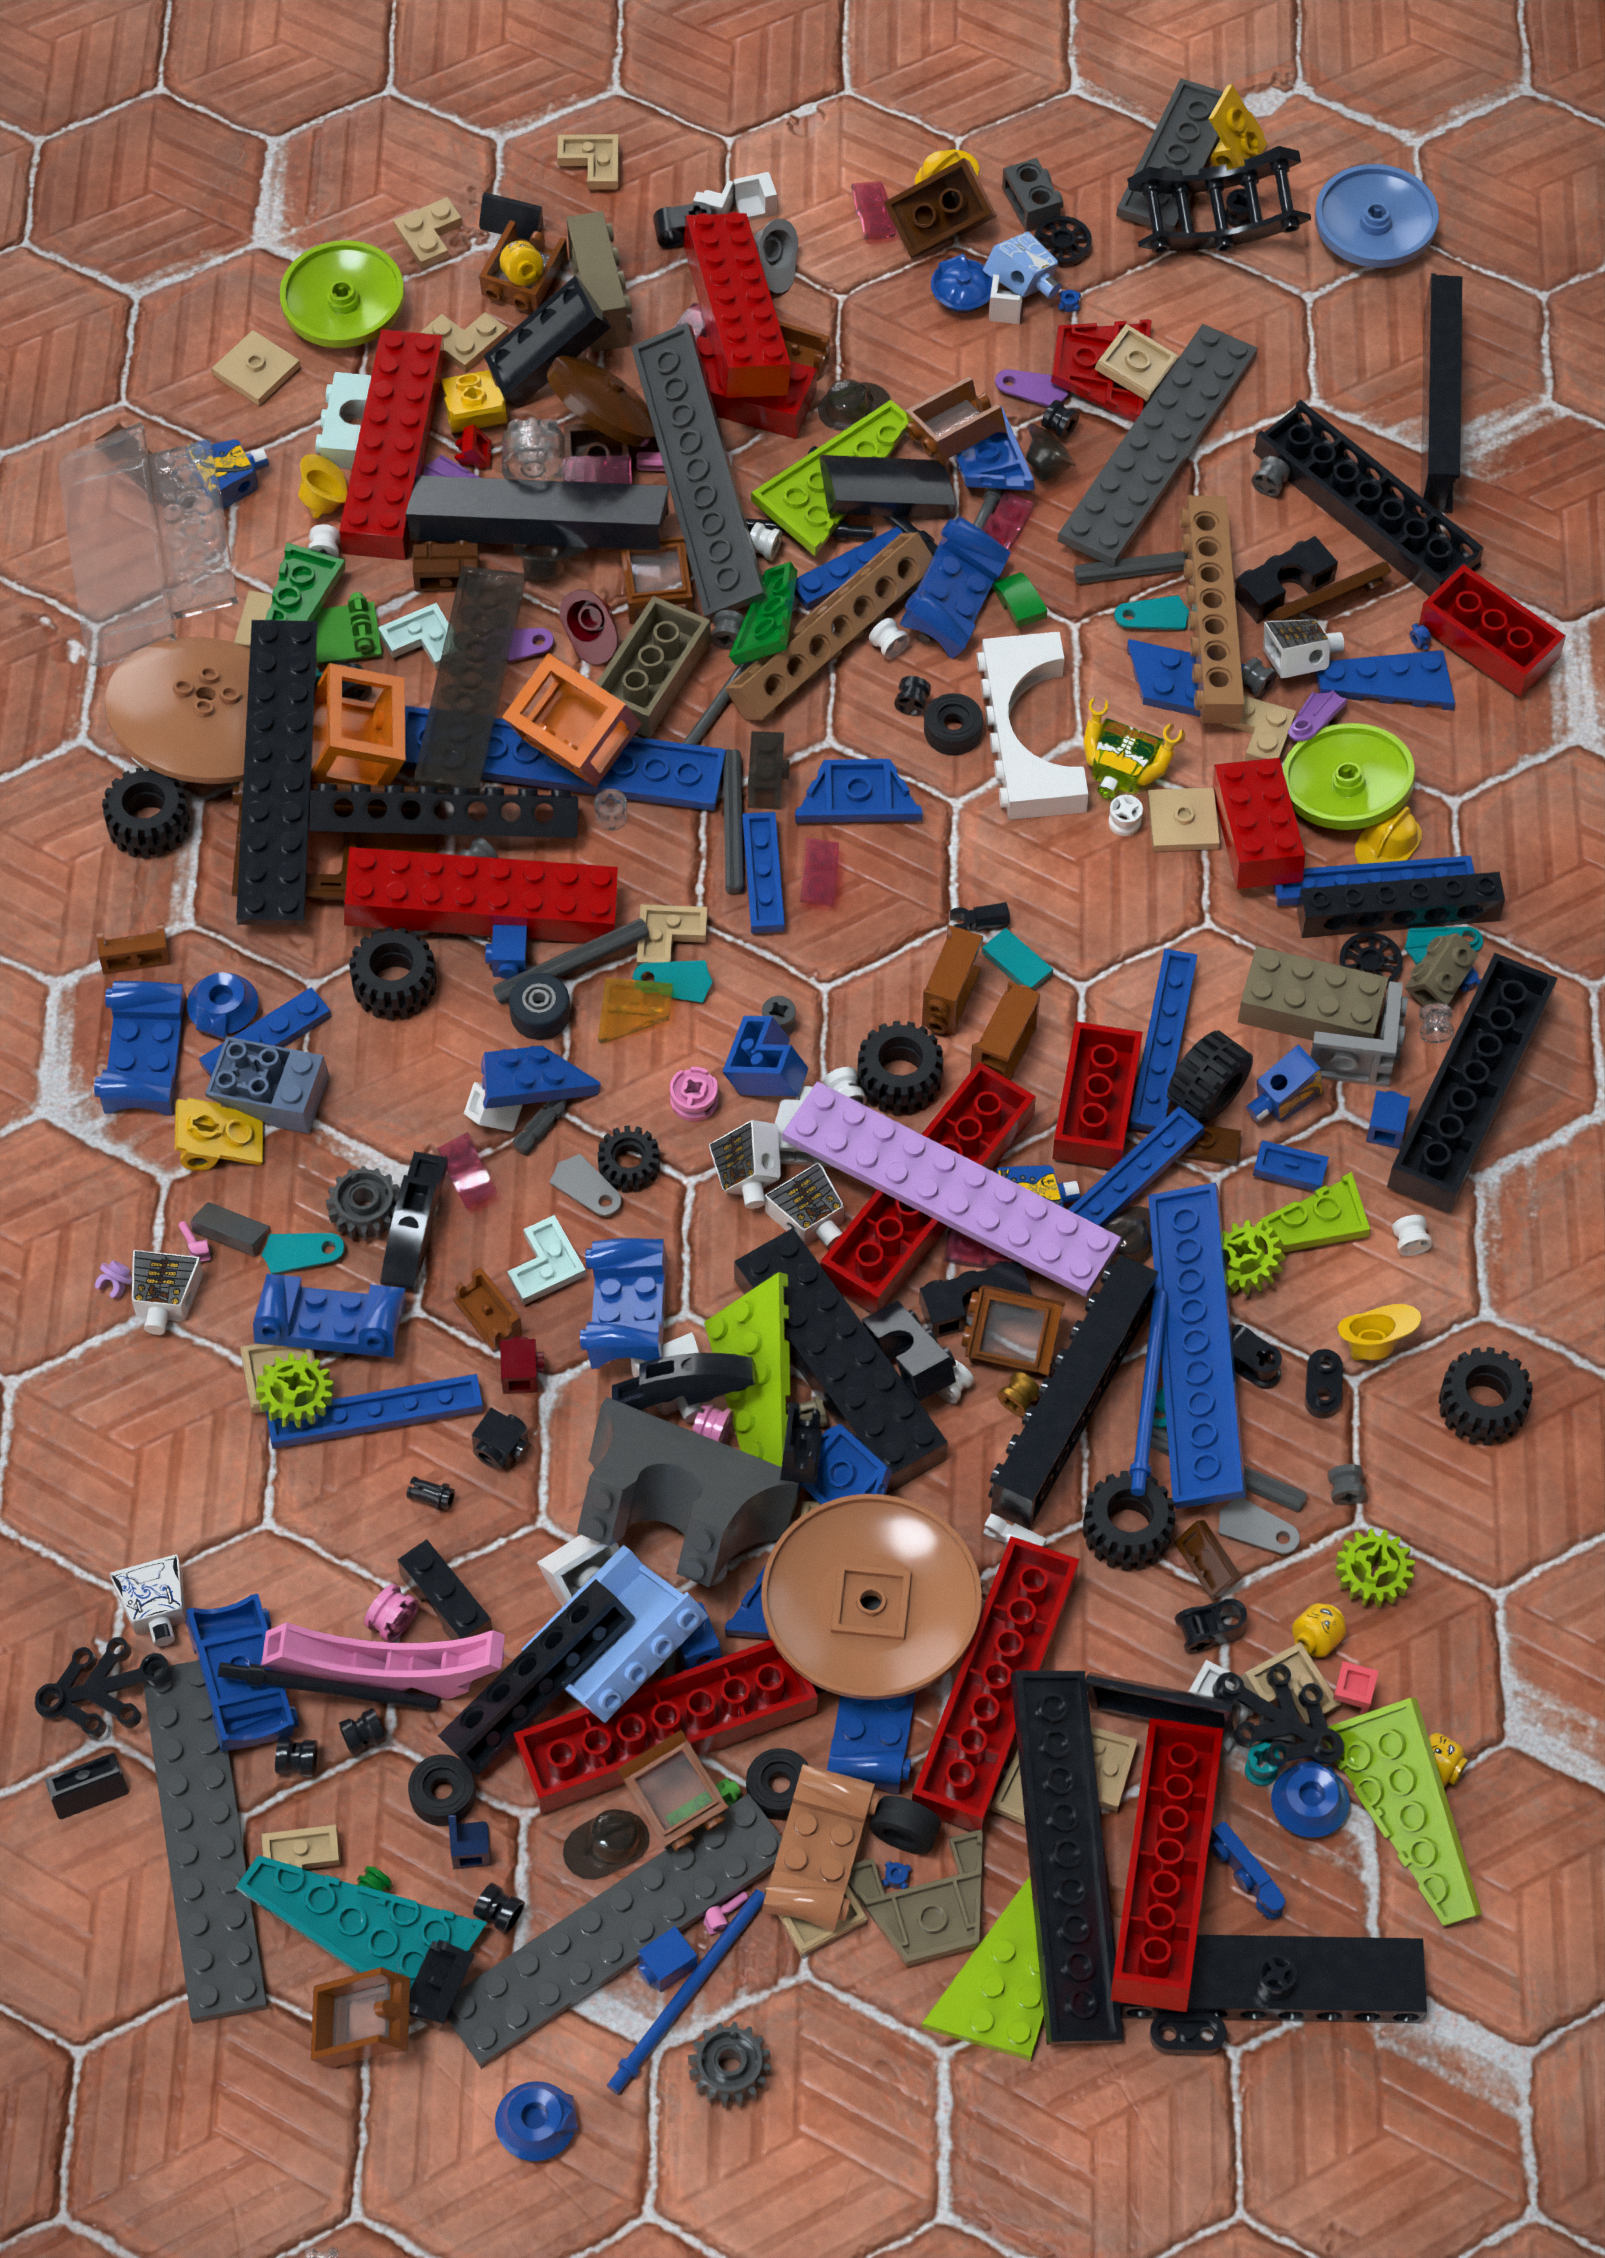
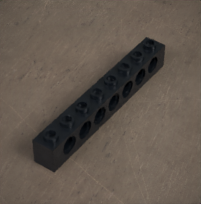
M317 783V789L310 790V831L577 838L578 797L571 796V790L551 789V795H538V789L518 788V794H504L505 788L485 787L484 793H471V787L453 786L451 787V792H438V786L422 785L418 786V791H404V785H384V791L371 790V784H351V790L337 789V783ZM341 798L349 799L354 806L352 813L348 816L338 815L334 810V804L337 800ZM374 799H380L387 805V811L381 817H374L367 810L368 804ZM414 800L420 805V812L416 817L407 818L402 814L401 806L405 801ZM441 801H448L454 807L453 814L447 819H441L434 813L435 806ZM474 802H481L487 807L486 815L480 820L472 819L468 815V808ZM515 803L520 807L518 818L508 821L502 817L501 810L505 804ZM549 804L552 806L553 816L551 819L542 822L535 818L534 813L538 805Z

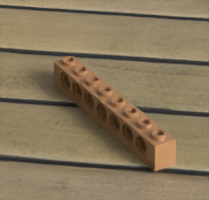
M1188 495L1186 508L1180 509V528H1185L1186 534L1182 535V553H1187L1188 557L1184 561V579H1189L1190 585L1186 587V604L1192 606V611L1188 613V630L1194 631V637H1191L1190 656L1196 657V664L1192 666V682L1198 683V690H1195L1194 708L1195 710H1200L1201 723L1240 724L1244 708V693L1227 497Z
M918 532L900 533L789 631L786 650L759 658L724 688L745 720L763 721L771 717L776 712L775 707L795 696L798 692L797 688L803 682L815 678L820 673V667L826 662L839 657L842 654L841 649L847 643L859 639L864 634V628L870 623L883 618L886 614L885 610L890 605L903 600L908 595L907 590L921 582L933 556ZM898 566H900V575L898 574ZM877 585H878V588H879L878 595H877V593H876V586H877ZM855 604H856V606H857V612H856V614H855V612H854V605H855ZM833 623H834V625H835L834 634H833V631H832V625H833ZM811 642H812V645H813V651H812V653H811V651H810V644H811ZM789 662H790V665H791V670H790V672H788V663H789ZM766 682H768L769 686L768 692L765 690Z

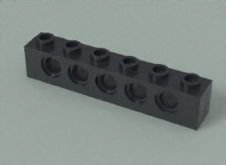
M1500 872L1300 889L1297 915L1302 938L1500 921L1505 896Z
M595 1579L438 1737L478 1776L514 1740V1733L524 1730L635 1617L613 1593Z

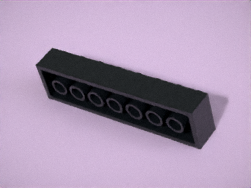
M1494 953L1391 1168L1388 1188L1452 1213L1552 1000L1557 977Z
M794 1228L734 1261V1281L744 1295L778 1272L788 1274V1287L784 1288V1305L789 1306V1319L784 1320V1338L789 1342V1358L815 1395H820L825 1409L835 1423L845 1426L892 1470L886 1491L887 1495L947 1460L948 1441Z
M1121 1254L1115 1265L1109 1264L1101 1278V1283L1104 1284L1099 1294L1093 1292L1085 1308L1088 1314L1084 1321L1077 1320L1069 1337L1073 1341L1068 1350L1064 1348L1060 1350L1054 1363V1367L1057 1369L1053 1377L1047 1376L1042 1382L1038 1392V1396L1041 1397L1036 1407L1030 1405L1022 1421V1425L1025 1426L1020 1436L1017 1434L1013 1435L1006 1449V1453L1009 1456L1004 1465L1001 1463L996 1465L991 1475L990 1483L993 1485L988 1495L992 1499L991 1513L1028 1530L1031 1529L1152 1308L1153 1295L1157 1287L1158 1271Z

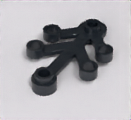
M122 1637L111 1639L107 1644L105 1654L97 1665L96 1655L89 1648L81 1647L73 1653L71 1663L58 1682L45 1684L37 1691L35 1708L45 1719L53 1720L61 1716L66 1717L81 1726L82 1730L90 1738L101 1737L106 1731V1722L100 1715L96 1713L87 1714L73 1705L74 1703L88 1700L116 1716L117 1720L125 1728H134L141 1721V1712L135 1705L131 1703L124 1704L108 1693L146 1682L153 1686L163 1685L168 1682L172 1675V1666L162 1654L152 1653L142 1660L138 1669L107 1677L117 1662H123L130 1657L131 1646ZM124 1645V1648L120 1653L114 1654V1651L118 1646ZM85 1655H89L88 1661L80 1664V1659ZM94 1668L83 1685L73 1687L81 1672H89ZM159 1668H163V1671L154 1677V1672ZM55 1698H59L58 1702L54 1706L50 1707L51 1701ZM134 1711L133 1716L129 1720H124L127 1712ZM99 1721L96 1729L89 1730L93 1722Z
M1275 1664L1266 1676L1268 1684L1273 1687L1279 1708L1245 1688L1243 1680L1235 1673L1226 1672L1217 1678L1212 1687L1214 1697L1238 1701L1271 1721V1723L1256 1726L1251 1722L1239 1724L1234 1731V1740L1238 1745L1249 1747L1256 1741L1287 1735H1294L1303 1741L1302 1743L1290 1746L1281 1741L1272 1743L1265 1755L1266 1760L1272 1766L1280 1767L1287 1761L1311 1757L1314 1761L1321 1764H1331L1336 1762L1343 1754V1740L1335 1730L1327 1727L1320 1706L1323 1691L1314 1683L1306 1684L1298 1694L1300 1704L1306 1707L1311 1727L1299 1720L1288 1686L1291 1672L1287 1666ZM1273 1672L1281 1673L1284 1681L1277 1680ZM1229 1681L1234 1684L1236 1690H1229L1225 1682ZM1305 1692H1312L1316 1700H1309ZM1241 1730L1249 1731L1251 1739L1244 1738L1241 1735ZM1321 1740L1329 1742L1332 1749L1324 1748ZM1273 1750H1280L1283 1753V1759L1276 1758Z

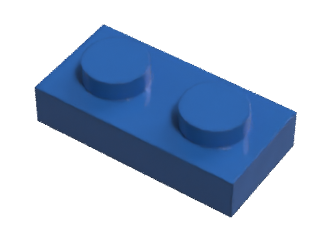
M1262 1140L1253 1176L1315 1191L1322 1187L1329 1157Z

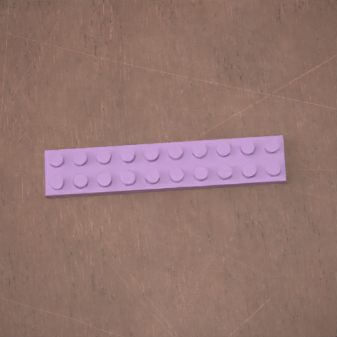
M818 1081L782 1133L783 1141L1086 1298L1121 1243L1120 1236Z

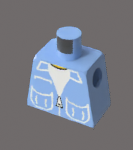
M1028 231L995 245L983 268V271L992 278L993 274L999 275V282L1022 297L1040 291L1051 299L1061 288V284L1053 278L1058 266L1057 259Z

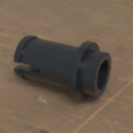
M415 1476L410 1480V1484L414 1485V1487L408 1486V1499H415L434 1505L438 1511L451 1508L455 1497V1490L450 1488L449 1484L443 1483L441 1486Z

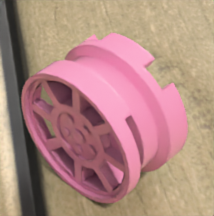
M691 1067L690 1070H680L674 1075L670 1082V1103L674 1113L683 1120L698 1122L707 1119L715 1112L718 1105V1084L715 1077L708 1073V1070L701 1067Z
M704 1402L701 1408L705 1409L704 1413L698 1412L692 1430L695 1433L725 1444L732 1425L733 1410L726 1408L722 1412L721 1409L715 1408L714 1403Z
M396 1584L387 1586L376 1597L364 1619V1625L367 1628L378 1630L380 1637L390 1643L398 1639L408 1628L419 1607V1601L411 1595L405 1596L400 1593L401 1589Z

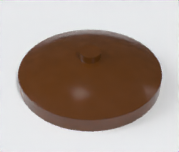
M559 356L553 361L547 371L548 382L560 400L577 416L595 429L620 442L638 447L649 446L653 443L656 435L647 403L629 385L609 371L581 358Z

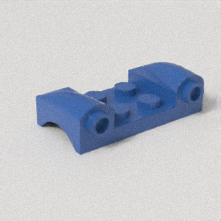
M961 516L955 521L950 519L942 529L941 535L943 537L916 592L908 599L905 605L907 610L900 622V625L904 628L915 629L933 637L941 644L947 656L951 659H954L965 649L976 626L974 621L994 580L1000 576L1011 553L994 538Z
M114 981L112 988L106 989L105 1005L106 1008H111L113 1015L107 1070L103 1069L101 1077H96L94 1083L95 1097H100L104 1114H112L127 1108H142L153 1110L166 1116H172L186 1001L183 984Z
M616 1238L593 1241L592 1248L586 1249L585 1252L587 1270L593 1269L595 1278L592 1322H587L586 1329L580 1330L581 1350H587L591 1369H599L605 1363L619 1358H636L644 1361L662 1358L667 1253L664 1239Z
M266 1274L253 1321L254 1343L394 1358L399 1323L402 1314L406 1310L405 1288L371 1284L369 1293L364 1294L302 1287L301 1277Z
M258 1593L221 1608L198 1609L193 1607L187 1609L186 1625L194 1654H197L213 1713L212 1721L221 1753L278 1741L279 1737H293L294 1728L299 1727L298 1716L295 1706H289L284 1687L262 1684L261 1687L248 1686L246 1681L217 1677L220 1662L249 1666L250 1663L261 1665L265 1635L266 1631L271 1629V1620L268 1609H262Z
M916 1692L901 1697L880 1700L856 1699L840 1695L827 1770L873 1783L876 1788L887 1791L890 1794L899 1795L901 1781L909 1780L911 1759L905 1758Z

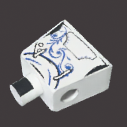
M175 1554L111 1572L110 1576L116 1594L135 1634L142 1635L150 1632L153 1644L157 1647L166 1646L174 1642L175 1637L172 1626L186 1621L183 1572L178 1555Z

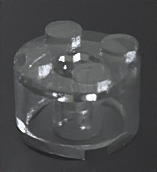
M516 419L509 422L508 429L502 438V474L505 479L556 481L564 477V434L558 428V423L555 420L528 419L522 421Z

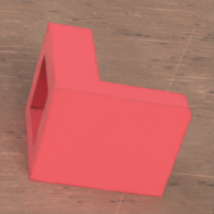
M1343 1661L1333 1700L1361 1707L1359 1715L1368 1713L1379 1671Z

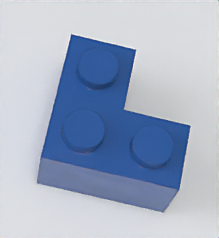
M743 1016L722 1072L740 1095L798 1097L809 1068L792 1045H788L790 1038L773 1016Z

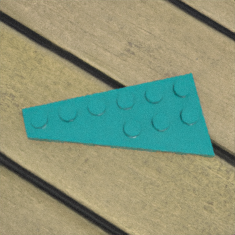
M260 1855L256 1857L235 1888L357 1974L382 1967L410 1977V1989L432 1941L438 1942V1940H442L468 1951L487 1924V1922L482 1920H473L456 1915L448 1910H439L425 1906L407 1898L362 1885L357 1886L343 1882L338 1878L328 1875L323 1876L302 1870L301 1867Z

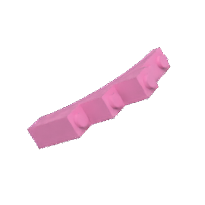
M286 1622L266 1631L261 1665L279 1672L404 1691L412 1687L449 1700L469 1692V1687L473 1680L501 1669V1664L504 1660L503 1646L505 1634L492 1630L473 1637L452 1641L390 1643L339 1637Z

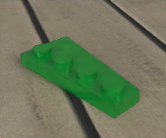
M286 543L284 560L281 562L278 572L277 586H274L272 604L270 609H268L265 620L314 621L345 571V560Z
M791 562L765 570L762 580L767 597L752 603L748 609L728 656L735 666L745 662H754L761 657L787 649L798 572Z

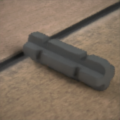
M546 1101L543 1105L545 1108H541L523 1128L525 1132H520L514 1138L513 1147L523 1155L528 1154L535 1146L533 1143L539 1142L555 1123L553 1120L559 1119L565 1112L563 1101Z

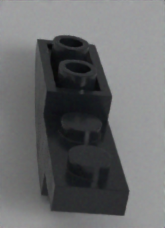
M414 1151L408 1174L403 1176L391 1222L381 1273V1285L405 1288V1290L415 1291L432 1234L431 1223L449 1165L447 1157Z
M690 1353L654 1359L639 1364L638 1377L613 1384L612 1399L638 1410L662 1402H671L681 1396H684L688 1406L700 1402H708L715 1397L734 1391H742L749 1386L755 1385V1362L752 1357L725 1353Z

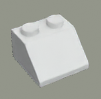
M580 1535L538 1561L537 1564L552 1593L563 1607L620 1548L617 1542L609 1547Z

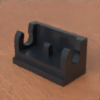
M790 1402L780 1480L816 1484L822 1431L819 1430L820 1412L815 1408L812 1412V1419L805 1421L800 1418V1404Z
M438 1940V1942L432 1941L410 1989L409 2016L439 2029L445 2022L474 1954L442 1940Z

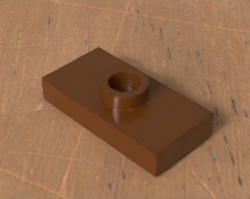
M1203 1125L1205 1133L1180 1156V1158L1236 1166L1241 1130Z
M1197 1520L1174 1541L1211 1600H1219L1242 1579V1576L1205 1520Z

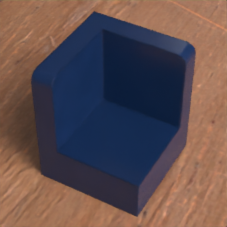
M448 1815L453 1869L491 1866L487 1822L457 1824L456 1815Z

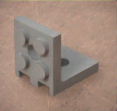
M1389 981L1381 1016L1379 1039L1315 1031L1310 1057L1321 1068L1322 1079L1382 1087L1389 1086L1393 1063H1399L1405 1034L1403 1020L1406 1016L1408 997L1402 996L1403 983Z

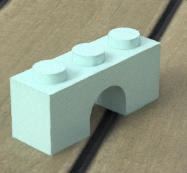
M335 372L333 383L327 385L326 403H328V408L322 409L321 428H323L322 434H317L315 450L316 453H320L322 457L332 461L339 468L352 469L361 425L348 424L347 422L354 419H363L371 375Z

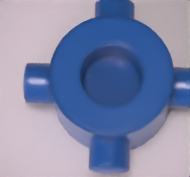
M1074 290L1060 291L1059 310L1065 312L1079 311L1080 306L1078 304L1081 294Z
M1413 624V630L1409 633L1412 643L1417 648L1428 649V643L1431 642L1430 632L1424 625Z
M1473 966L1459 986L1461 992L1471 991L1476 985L1479 986L1481 982Z
M888 1861L885 1863V1879L881 1881L883 1886H889L893 1889L908 1888L907 1879L908 1872L912 1870L908 1864L904 1866L898 1862L892 1863Z

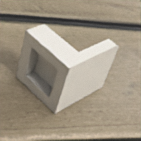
M769 172L737 178L733 181L734 202L738 213H747L749 221L777 215V193Z
M727 181L722 194L705 190L704 193L697 191L693 203H706L710 206L712 214H728L734 202V182Z
M993 274L989 321L1020 324L1023 297L1013 291L999 290V275Z
M474 1082L463 1114L478 1125L513 1131L523 1104L485 1109L483 1106L485 1090L482 1089V1083Z

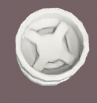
M841 1067L831 1071L824 1078V1085L863 1105L866 1103L865 1093L857 1085L859 1078L854 1068Z

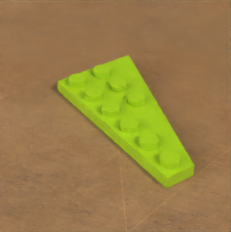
M889 400L752 491L751 502L816 556L846 515L828 513L819 460L820 456L888 458L907 433L906 425L908 424L906 412L892 400Z
M778 1272L706 1320L704 1325L712 1353L752 1357L755 1362V1385L749 1386L742 1391L724 1394L728 1408L733 1410L732 1423L740 1451L782 1467L788 1419L786 1414V1397L790 1396L789 1342L784 1338V1320L789 1319V1306L784 1305V1288L788 1287V1274Z
M1408 1698L1328 1726V1728L1335 1730L1341 1736L1344 1743L1343 1754L1335 1763L1340 1770H1344L1355 1787L1354 1792L1384 1837L1389 1838L1399 1853L1397 1857L1404 1867L1409 1868L1419 1883L1418 1888L1442 1925H1452L1482 1915L1417 1698ZM1321 1740V1742H1325L1327 1744L1329 1749H1332V1746L1329 1742H1327L1326 1740Z
M1030 1876L924 2019L921 2028L1031 2061L1043 2022L1044 2011Z

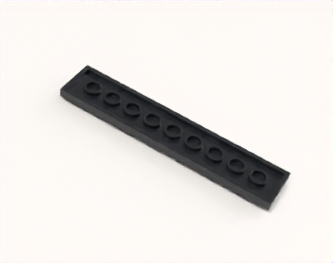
M252 620L236 912L237 925L305 926L318 621Z
M1015 1670L1011 1674L1046 2042L1047 2045L1120 2043L1123 2041L1120 2002L1110 2001L1115 1954L1085 1671Z

